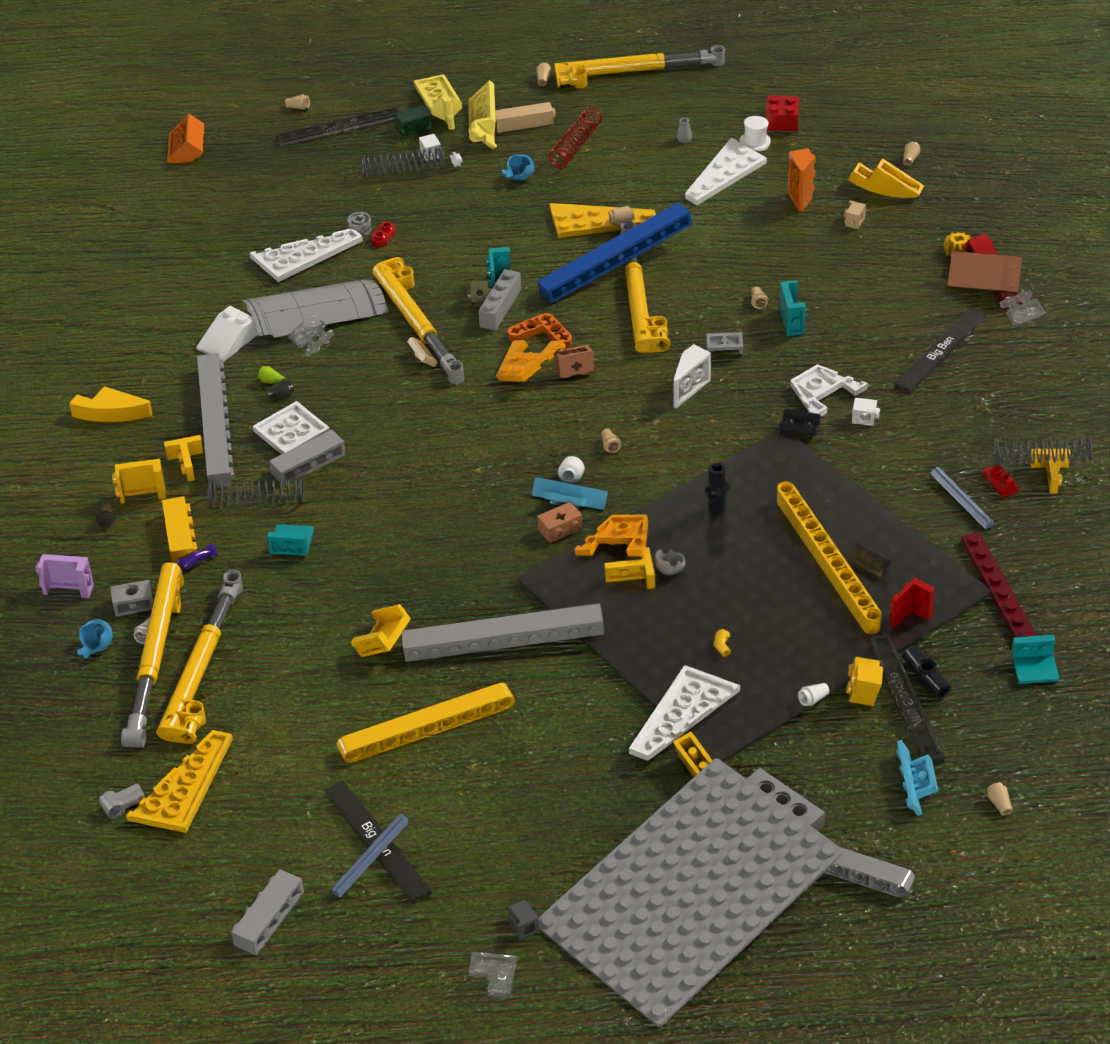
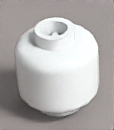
M574 456L565 458L558 469L560 479L568 484L578 482L585 469L582 460Z

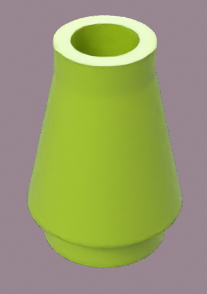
M262 366L258 373V379L263 383L282 387L286 381V377L270 366Z

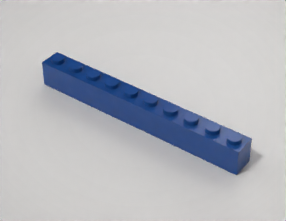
M678 202L537 281L540 295L551 304L693 225L690 211Z

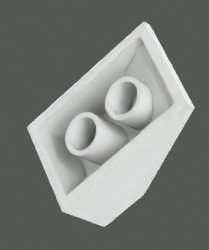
M232 306L227 307L215 318L197 345V350L207 355L219 353V359L224 362L258 335L253 317Z
M694 344L682 353L674 376V408L676 409L711 381V353Z

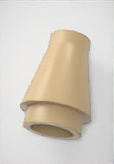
M540 63L536 68L538 84L545 86L552 69L548 63Z
M301 94L292 98H286L285 105L287 108L305 110L310 107V99L308 95Z
M909 142L905 145L904 165L911 166L920 154L921 150L918 143Z
M760 287L752 288V306L757 309L765 308L768 304L767 295Z
M604 429L601 432L603 448L609 453H616L621 447V440L611 430Z
M998 782L987 788V797L1000 811L1001 815L1006 816L1010 814L1013 808L1010 803L1007 787Z

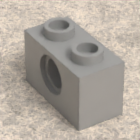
M150 580L110 587L115 616L152 610L154 602Z

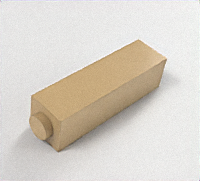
M550 102L495 110L496 131L501 133L552 125L556 117L555 108H552Z

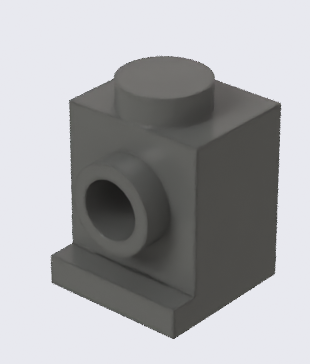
M525 899L512 904L508 908L510 914L508 918L509 923L513 929H517L519 940L539 931L538 916Z

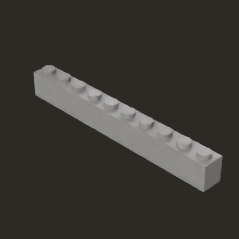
M219 353L197 356L208 483L215 482L216 488H221V482H223V487H228V482L232 486L231 478L235 477L234 469L230 467L233 466L232 455H229L232 453L231 442L228 443V441H231L230 430H227L230 429L229 418H226L229 417L228 407L226 406L228 405L227 396L223 395L227 394L226 385L222 383L226 382L224 362L219 359Z
M599 603L402 631V642L405 661L408 662L603 635L604 624Z

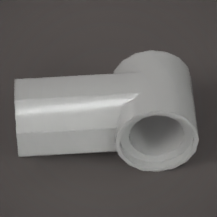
M134 784L117 793L114 791L105 792L100 797L99 803L110 819H116L124 814L126 808L139 803L145 796L140 785Z

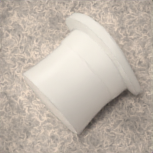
M761 116L746 118L744 121L745 132L740 137V143L754 151L766 150L770 146V137L767 135L768 120Z

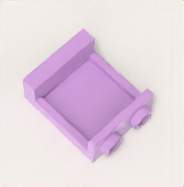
M42 554L40 561L36 563V573L39 574V586L42 587L44 595H48L50 588L79 589L81 598L89 599L94 583L88 557Z

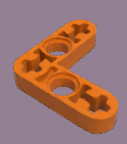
M549 313L538 315L513 325L508 329V339L511 342L514 340H525L544 332L552 341H563L566 346L564 349L572 346L571 334Z

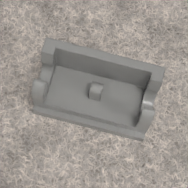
M742 332L707 333V351L739 350V354H743Z

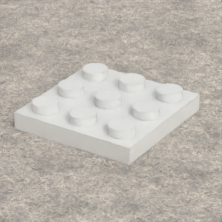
M296 401L255 424L253 431L280 454H284L330 431V427Z

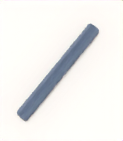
M940 467L932 469L931 475L985 529L988 530L993 527V520Z
M399 814L332 887L331 890L334 895L339 898L342 897L408 824L409 821L406 816Z

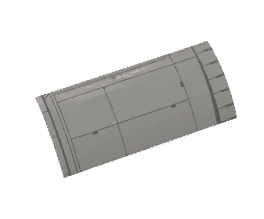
M372 278L242 300L246 303L252 314L258 336L389 313L382 291Z

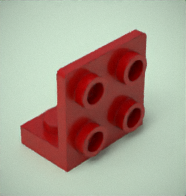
M916 577L910 583H906L903 589L898 594H895L890 601V627L894 629L911 612L929 620L933 616L935 588Z

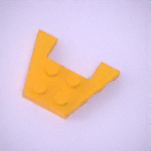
M514 340L496 374L498 380L525 382L541 368L540 364L542 362L551 360L554 357L553 353L558 349L562 351L566 347L564 342L551 341L541 353H523L528 347L526 341Z
M611 515L597 528L595 535L588 536L585 539V544L581 547L578 545L574 549L576 556H592L599 544L629 545L626 549L628 556L644 557L648 531L647 515Z

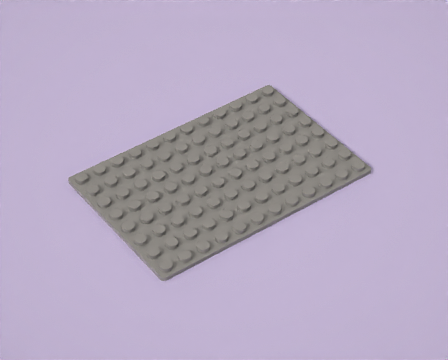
M714 759L538 918L539 930L656 1026L661 1027L842 856L843 850L720 759Z

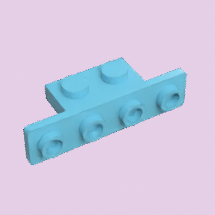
M535 477L532 490L533 496L548 499L550 504L561 506V502H571L576 509H579V506H586L604 510L608 494L607 491L539 477Z
M902 740L897 741L898 749L896 753L902 764L899 766V769L905 779L903 787L908 794L906 803L910 810H914L917 816H920L922 811L919 799L939 792L932 759L929 755H925L911 761L908 748Z

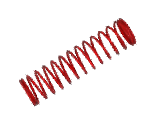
M587 107L549 152L548 158L554 166L559 168L565 167L601 123L602 116L597 109ZM591 109L596 111L600 117V121L594 113L588 112L586 110ZM585 113L593 114L597 118L598 123L592 117L585 115ZM585 116L590 117L594 123L587 120ZM581 119H582L584 122H585V121L587 122L585 125H586L589 129L585 128L584 126L582 127V126L578 125V123H580V124L582 125L583 122H581ZM577 131H579V132H581V133L583 132V133L587 134V136H585L584 134H583V136H582V135H580ZM564 140H567L568 143L569 141L572 142L575 146L571 145V149L568 150L567 143ZM553 151L555 152V155L557 157L558 155L556 154V151L559 152L563 157H565L566 160H562L561 158L559 159L566 163H558L560 165L555 164L551 159V155L554 159Z

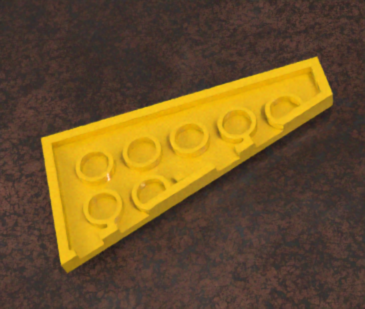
M549 203L558 238L620 230V225L610 224L608 215L609 211L619 207ZM632 208L634 211L632 222L636 226L656 215L655 211L651 209Z

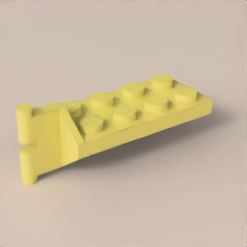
M443 74L415 80V88L431 115L445 120L449 130H454V116L462 109V102L446 76Z
M489 80L468 100V132L471 141L474 143L482 141L494 150L497 147V144L494 143L496 124L494 83Z

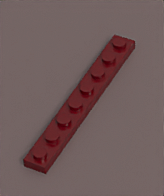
M980 532L961 536L962 545L1013 638L1037 636Z

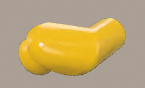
M721 629L716 632L713 645L723 657H727L731 650L725 642L728 641L727 637H730V633Z

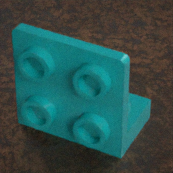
M509 247L489 249V256H486V266H489L487 267L488 288L494 287L495 280L499 279L504 269L511 270Z
M277 524L275 531L268 532L267 535L269 553L307 556L314 527Z
M1054 635L1013 638L1011 656L1019 684L1059 681L1060 677L1053 655L1055 647Z

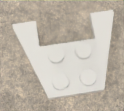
M818 364L791 379L790 386L807 411L818 413L821 417L827 414V407L819 402V400L841 387L857 396L867 390L868 385L863 381L861 383L856 382L850 376L842 377L838 375V372Z

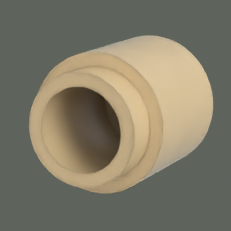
M629 206L612 209V211L608 212L610 224L621 225L624 221H632L634 218L633 209H630Z

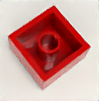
M767 96V131L798 132L800 97Z

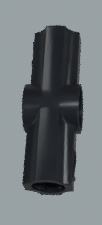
M719 462L709 465V485L705 488L704 492L709 499V513L714 516L722 515L725 513L726 492L730 489V485L726 480L725 465Z
M914 645L908 647L903 653L902 658L917 674V681L921 685L927 686L935 697L939 699L946 697L951 691V686L936 669V662L927 658L918 647Z

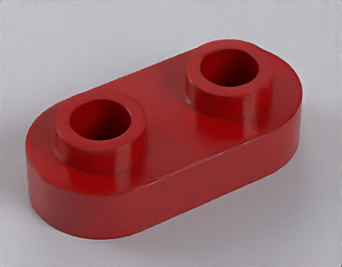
M388 221L380 224L371 236L372 245L375 247L386 246L396 234L395 224Z

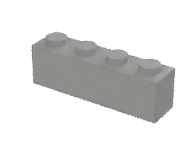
M504 269L479 309V324L481 328L497 330L521 290V272Z
M330 430L269 460L271 474L279 483L282 480V486L287 485V480L291 483L295 479L297 480L345 456L344 441L333 430Z
M279 869L276 875L270 878L266 888L257 895L256 901L252 906L246 909L239 923L233 926L231 935L234 946L257 955L304 893L302 878Z

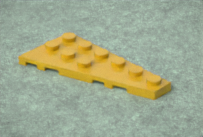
M212 730L196 746L197 749L190 756L187 755L182 760L183 763L178 768L174 767L153 788L154 791L147 798H143L134 811H130L126 815L127 821L187 833L233 740L232 734Z

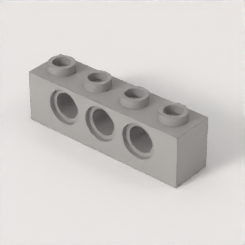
M761 768L757 769L747 778L748 781L817 831L824 827L825 812Z

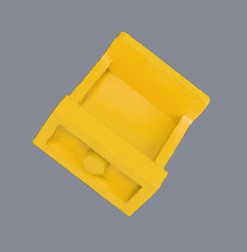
M160 459L115 464L112 480L113 484L117 483L115 494L116 498L120 497L121 504L125 503L126 496L157 492L159 500L166 499L165 482Z
M400 604L372 611L371 615L376 620V624L371 632L354 637L350 642L361 657L391 650L411 619Z

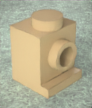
M849 201V208L844 212L845 226L859 229L865 219L866 204Z

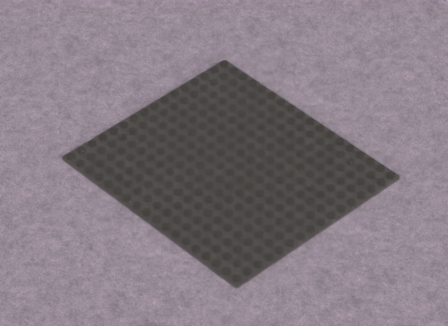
M782 429L722 462L726 469V480L730 485V489L726 492L724 514L714 516L709 513V499L704 492L705 488L709 485V470L629 514L647 515L646 547H649L655 574L654 589H647L645 578L606 582L604 563L641 559V557L628 556L626 549L629 545L599 544L592 556H576L574 549L578 545L581 547L585 544V539L518 577L519 583L549 610L600 603L604 634L581 637L580 639L655 708L684 665L740 685V691L684 733L685 735L692 732L711 759H720L722 762L812 707L804 706L800 703L798 692L802 687L826 683L829 687V694L818 701L820 702L847 685L851 678L847 675L849 664H853L855 657L878 660L881 664L991 594V590L789 431ZM786 481L795 486L880 609L882 616L881 628L878 633L868 634L861 628L778 505L777 486L779 483ZM658 550H662L664 554L668 553L669 550L680 553L685 557V567L681 572L673 575L662 574L656 568L655 553ZM916 577L935 588L933 616L929 620L911 612L894 629L890 627V601L895 594H898L903 589L906 583H910ZM721 629L730 633V637H727L728 641L725 642L731 650L727 657H723L713 645L716 632Z

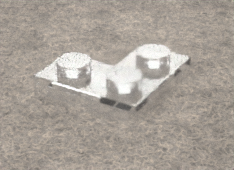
M472 952L469 976L490 977L487 990L488 996L510 998L517 956Z

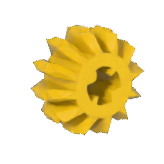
M965 232L947 235L944 243L946 254L950 256L952 251L965 252L963 247L971 239L970 235H965Z

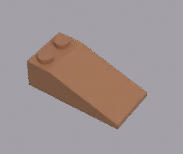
M952 251L947 286L1018 294L1022 257Z

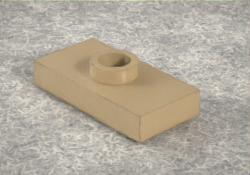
M410 337L407 342L414 350V355L422 362L435 367L438 362L422 341Z

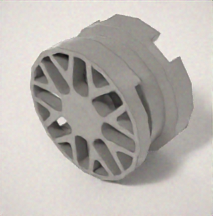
M355 212L348 216V229L353 228L362 236H366L371 232L372 226L369 214Z

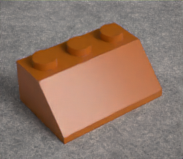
M188 113L169 133L168 163L193 162L202 155L204 143L203 122Z
M809 148L789 152L788 194L799 212L803 211L812 200L813 191L815 190L813 178H815L814 164L816 163V158Z

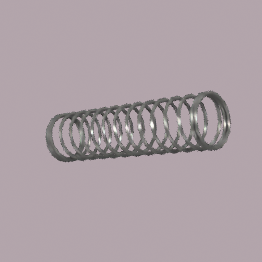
M430 148L429 161L425 149L423 150L422 159L419 150H417L416 162L413 151H411L410 164L406 152H404L403 162L401 154L397 153V165L395 156L391 153V167L387 154L384 157V165L381 155H378V168L375 156L372 155V170L368 156L366 158L361 156L363 177L367 176V160L371 176H373V158L378 175H380V160L383 172L386 174V157L390 173L392 174V156L397 173H399V157L402 170L405 173V155L409 171L411 172L412 170L411 155L413 156L415 169L418 171V154L422 170L424 171V152L429 170L431 169V153L434 167L437 169V151L441 168L443 169L445 168L443 148H436L435 159Z
M1088 436L1086 440V457L1082 437L1079 438L1078 456L1076 451L1074 438H1072L1071 457L1069 455L1067 439H1064L1063 458L1059 439H1056L1055 457L1051 439H1049L1048 460L1043 439L1041 440L1040 459L1038 454L1036 440H1034L1033 461L1031 457L1028 440L1026 441L1025 460L1023 456L1021 441H1019L1018 462L1016 459L1013 441L1011 442L1010 462L1006 442H1004L1003 463L1001 460L999 443L997 442L994 443L995 463L996 466H1000V464L1001 466H1004L1006 451L1008 465L1011 466L1013 453L1016 465H1019L1021 450L1024 465H1026L1028 452L1031 464H1034L1035 448L1038 462L1040 464L1042 462V454L1044 449L1045 460L1047 463H1049L1050 445L1053 461L1055 463L1057 462L1058 447L1061 461L1064 462L1065 445L1067 449L1068 459L1070 462L1072 461L1073 445L1077 461L1080 460L1081 446L1084 460L1086 461L1087 457H1089V460H1093L1091 436Z
M295 479L293 501L290 494L289 480H287L286 501L283 496L282 480H280L278 501L275 494L274 480H272L271 502L268 496L267 480H265L264 502L261 498L259 480L256 502L253 495L252 481H250L249 503L246 498L245 481H243V498L241 503L238 495L237 481L235 482L236 495L234 503L231 497L230 482H228L227 504L223 494V482H221L219 504L216 497V483L209 482L207 486L209 506H213L214 501L220 506L222 499L225 505H228L229 500L232 505H235L237 499L239 504L242 505L244 497L248 505L251 503V499H253L254 504H257L259 498L261 503L264 504L266 496L270 504L273 502V498L279 504L281 496L284 503H287L288 496L292 503H294L296 496L299 503L304 502L303 479L298 480V491Z

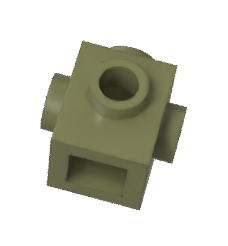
M488 280L470 281L471 289L467 290L468 300H471L475 307H481L492 288H488ZM482 292L483 295L477 296V293Z

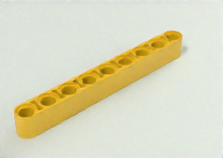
M498 683L345 735L337 741V747L346 763H353L507 710L514 705L515 699L507 684Z

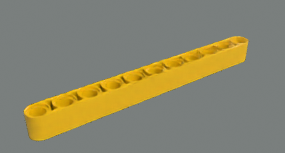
M786 481L779 483L777 486L778 505L861 628L868 634L878 633L881 628L882 613L795 486Z

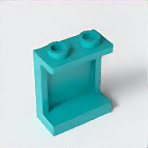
M798 281L780 282L779 310L787 336L805 334L806 305L805 302L798 303Z

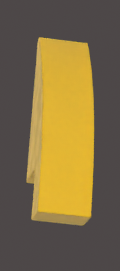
M883 158L873 171L859 162L848 178L850 182L859 187L890 197H918L924 187L923 184Z
M105 386L93 399L76 395L69 403L72 417L87 421L125 422L152 416L149 400Z

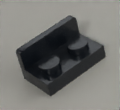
M785 409L779 429L816 435L819 432L821 415Z

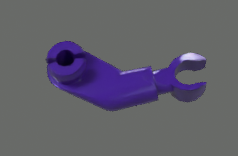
M210 543L206 550L202 549L194 552L186 559H178L177 565L181 570L187 571L197 562L206 559L208 556L216 558L218 555L217 547Z

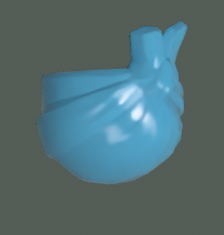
M513 154L507 161V170H502L501 174L506 175V178L523 181L533 174L534 162L528 155Z
M94 619L79 629V638L83 648L77 650L78 655H83L85 659H88L90 654L101 652L110 645L113 633L107 622L101 619Z

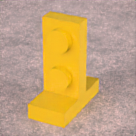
M201 435L164 442L167 460L179 458V463L183 462V464H180L182 475L186 474L187 481H194L190 456L204 453Z
M1031 449L1032 461H1033V449ZM1036 449L1034 464H1031L1030 461L1031 468H1046L1050 494H1057L1058 486L1062 485V475L1058 474L1060 468H1069L1067 449H1065L1064 462L1061 461L1059 449L1056 463L1053 461L1051 449L1049 463L1045 460L1044 449L1041 464L1038 462ZM1038 449L1039 459L1041 456V449ZM1045 449L1048 460V449ZM1053 449V451H1054V457H1055V456H1056V449Z
M646 547L645 556L641 557V559L604 563L606 582L645 578L647 589L655 588V574L649 547Z

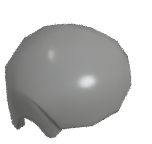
M658 550L655 553L656 568L665 575L679 573L685 567V557L672 550H669L666 554L662 550Z

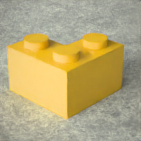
M855 657L853 664H849L847 675L851 678L846 688V693L849 694V702L874 705L882 685L883 667L879 666L880 661Z

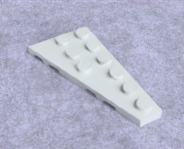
M731 138L686 191L685 199L695 205H699L766 164L767 158Z
M350 228L333 232L332 236L328 237L317 236L316 240L308 241V239L295 241L283 244L281 248L273 250L271 247L266 248L265 252L257 254L256 251L250 252V258L277 282H280L362 242L363 238L355 229Z
M684 665L630 746L629 754L649 761L740 691V685Z

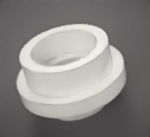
M455 151L452 152L453 154L449 156L454 167H461L460 163L463 161L460 154H456Z

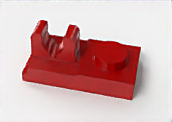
M994 465L983 469V476L1002 498L1019 492V486L1001 465Z

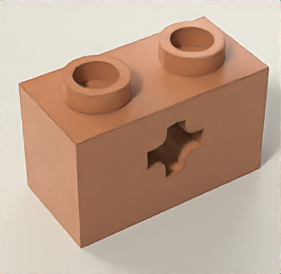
M588 345L567 348L562 351L557 350L553 353L554 369L559 377L569 378L571 375H586L594 371L593 351Z
M571 502L537 516L538 530L549 543L583 529L582 514Z

